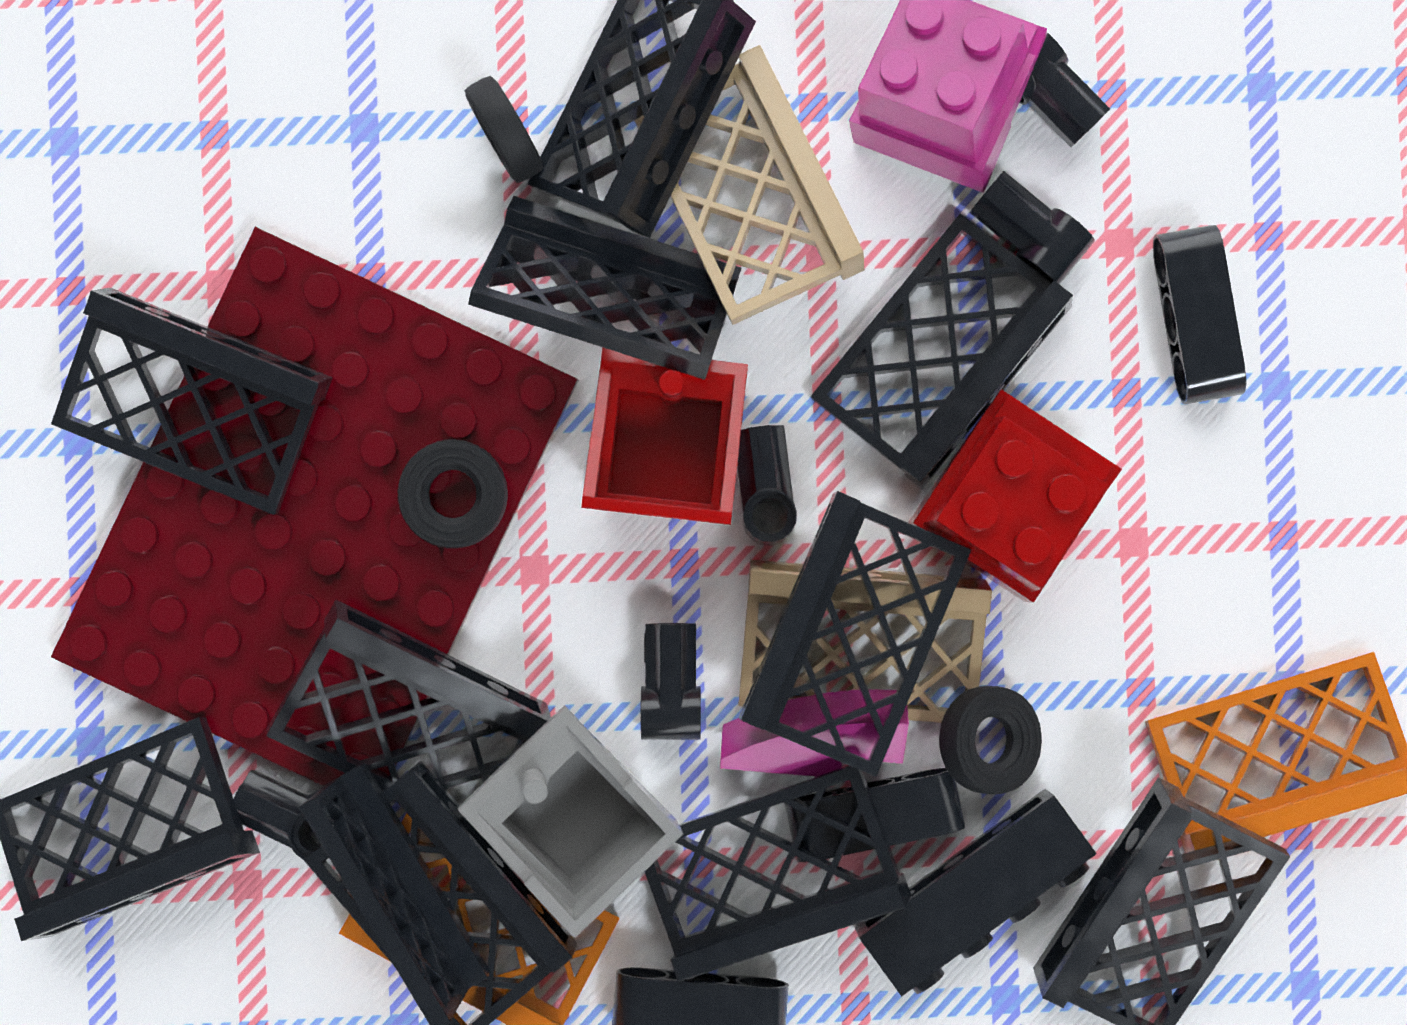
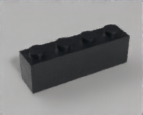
M1043 789L910 886L909 889L912 896L905 908L863 921L854 928L863 945L901 997L912 989L916 994H919L936 984L945 973L942 967L959 954L966 959L985 948L993 939L990 932L1007 919H1010L1012 923H1016L1033 913L1041 904L1038 897L1055 884H1058L1060 888H1064L1081 878L1090 868L1086 862L1097 853L1055 795L1047 789Z

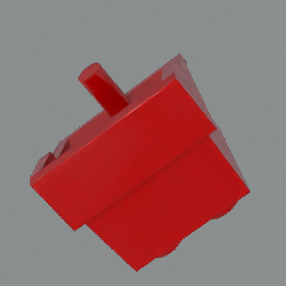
M602 347L581 508L731 525L748 364L712 360L704 380Z
M1001 389L948 466L945 467L908 523L972 549L966 562L967 565L1023 602L1034 603L1091 514L1122 471V468Z

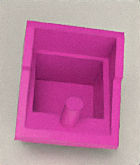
M900 0L858 86L859 101L849 119L853 143L984 193L1047 36V28L971 0Z

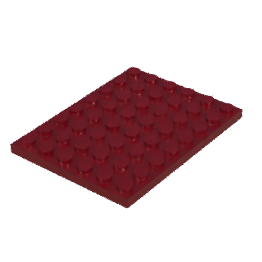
M255 226L207 327L333 377L325 400L320 401L281 508L277 514L273 515L143 462L53 650L51 658L188 722L198 717H206L212 734L324 786L343 775L344 772L267 737L266 729L324 628V619L334 601L338 600L450 655L579 379ZM194 367L199 379L211 375ZM185 376L183 377L178 389L185 385H188ZM219 378L202 386L217 419L244 408L234 383ZM250 390L255 402L267 398ZM192 391L173 398L168 412L179 435L206 424ZM274 401L258 408L273 442L292 434L300 410L279 401ZM248 413L220 425L235 458L262 447ZM161 425L150 448L168 440ZM209 430L182 441L192 465L208 470L224 463ZM441 440H463L483 448L498 462L507 482V506L500 523L485 539L471 546L443 548L432 545L422 540L409 528L400 512L398 484L404 467L419 450ZM288 443L276 448L281 461ZM171 446L160 451L176 458ZM266 453L239 463L238 466L247 486L269 495L276 475ZM227 469L216 473L232 481ZM458 470L445 471L438 475L431 484L429 492L431 504L439 514L445 517H461L468 513L475 503V484L464 472ZM331 648L319 667L324 687L359 677L354 660ZM363 664L366 675L378 672ZM312 679L305 693L317 690L314 679ZM395 679L371 686L379 713L413 703L408 686ZM363 689L329 699L337 726L371 716ZM417 691L420 701L430 697ZM321 702L295 709L286 725L304 735L329 729ZM417 715L383 725L391 751L406 747L418 722ZM376 728L341 738L346 754L361 761L383 754ZM334 740L323 743L336 749ZM388 766L378 768L390 775Z

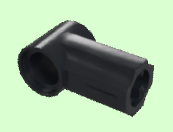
M1047 32L1019 103L1022 105L1028 103L1072 148L1110 108L1067 65L1069 62L1067 54L1060 44Z
M1004 170L969 212L1017 252L1016 256L1051 283L1055 280L1061 284L1095 242L1092 234L1079 221L1058 208L1051 210Z
M784 425L748 427L741 430L737 464L743 514L742 524L745 533L752 541L763 546H774L782 543L790 536L797 520ZM774 502L784 510L786 524L779 532L773 534L764 533L754 525L752 513L759 504Z
M646 623L644 633L645 686H641L640 701L641 740H701V686H696V623Z
M256 770L249 771L234 796V802L242 825L292 848L293 852L302 860H305L320 847L311 838L310 826L299 809V806L309 799L308 795Z

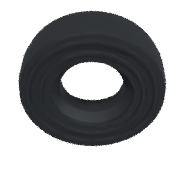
M490 75L467 87L464 90L466 99L510 177L516 183H520L538 174L543 169L542 160L521 119L499 83Z
M441 440L419 450L404 467L398 484V504L406 524L422 540L438 547L462 548L480 542L495 530L507 506V482L500 465L486 450L463 440ZM449 470L464 472L472 479L476 487V500L473 507L468 513L457 518H448L439 514L432 506L429 496L430 487L434 479L441 473Z
M979 686L969 689L960 694L950 704L943 717L939 733V747L943 764L949 775L959 785L970 791L998 795L1019 788L1032 775L1041 753L1042 733L1038 716L1028 700L1014 690L1000 686ZM992 716L1002 723L1005 729L1006 743L1001 757L993 763H987L977 753L975 738L981 722Z

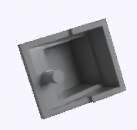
M565 705L458 807L459 812L524 881V885L574 938L683 835L677 819Z

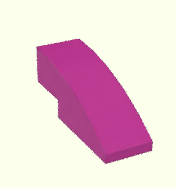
M868 689L873 702L897 692V690ZM860 690L822 693L832 718L866 705ZM815 695L788 700L779 722L800 731L826 722ZM891 704L876 710L882 725ZM906 705L883 760L885 763L903 764L909 727L908 705ZM867 713L836 726L845 750L868 759L878 737L870 714ZM739 718L722 726L720 769L817 777L842 768V762L769 731L745 723ZM829 729L813 735L818 739L835 745Z

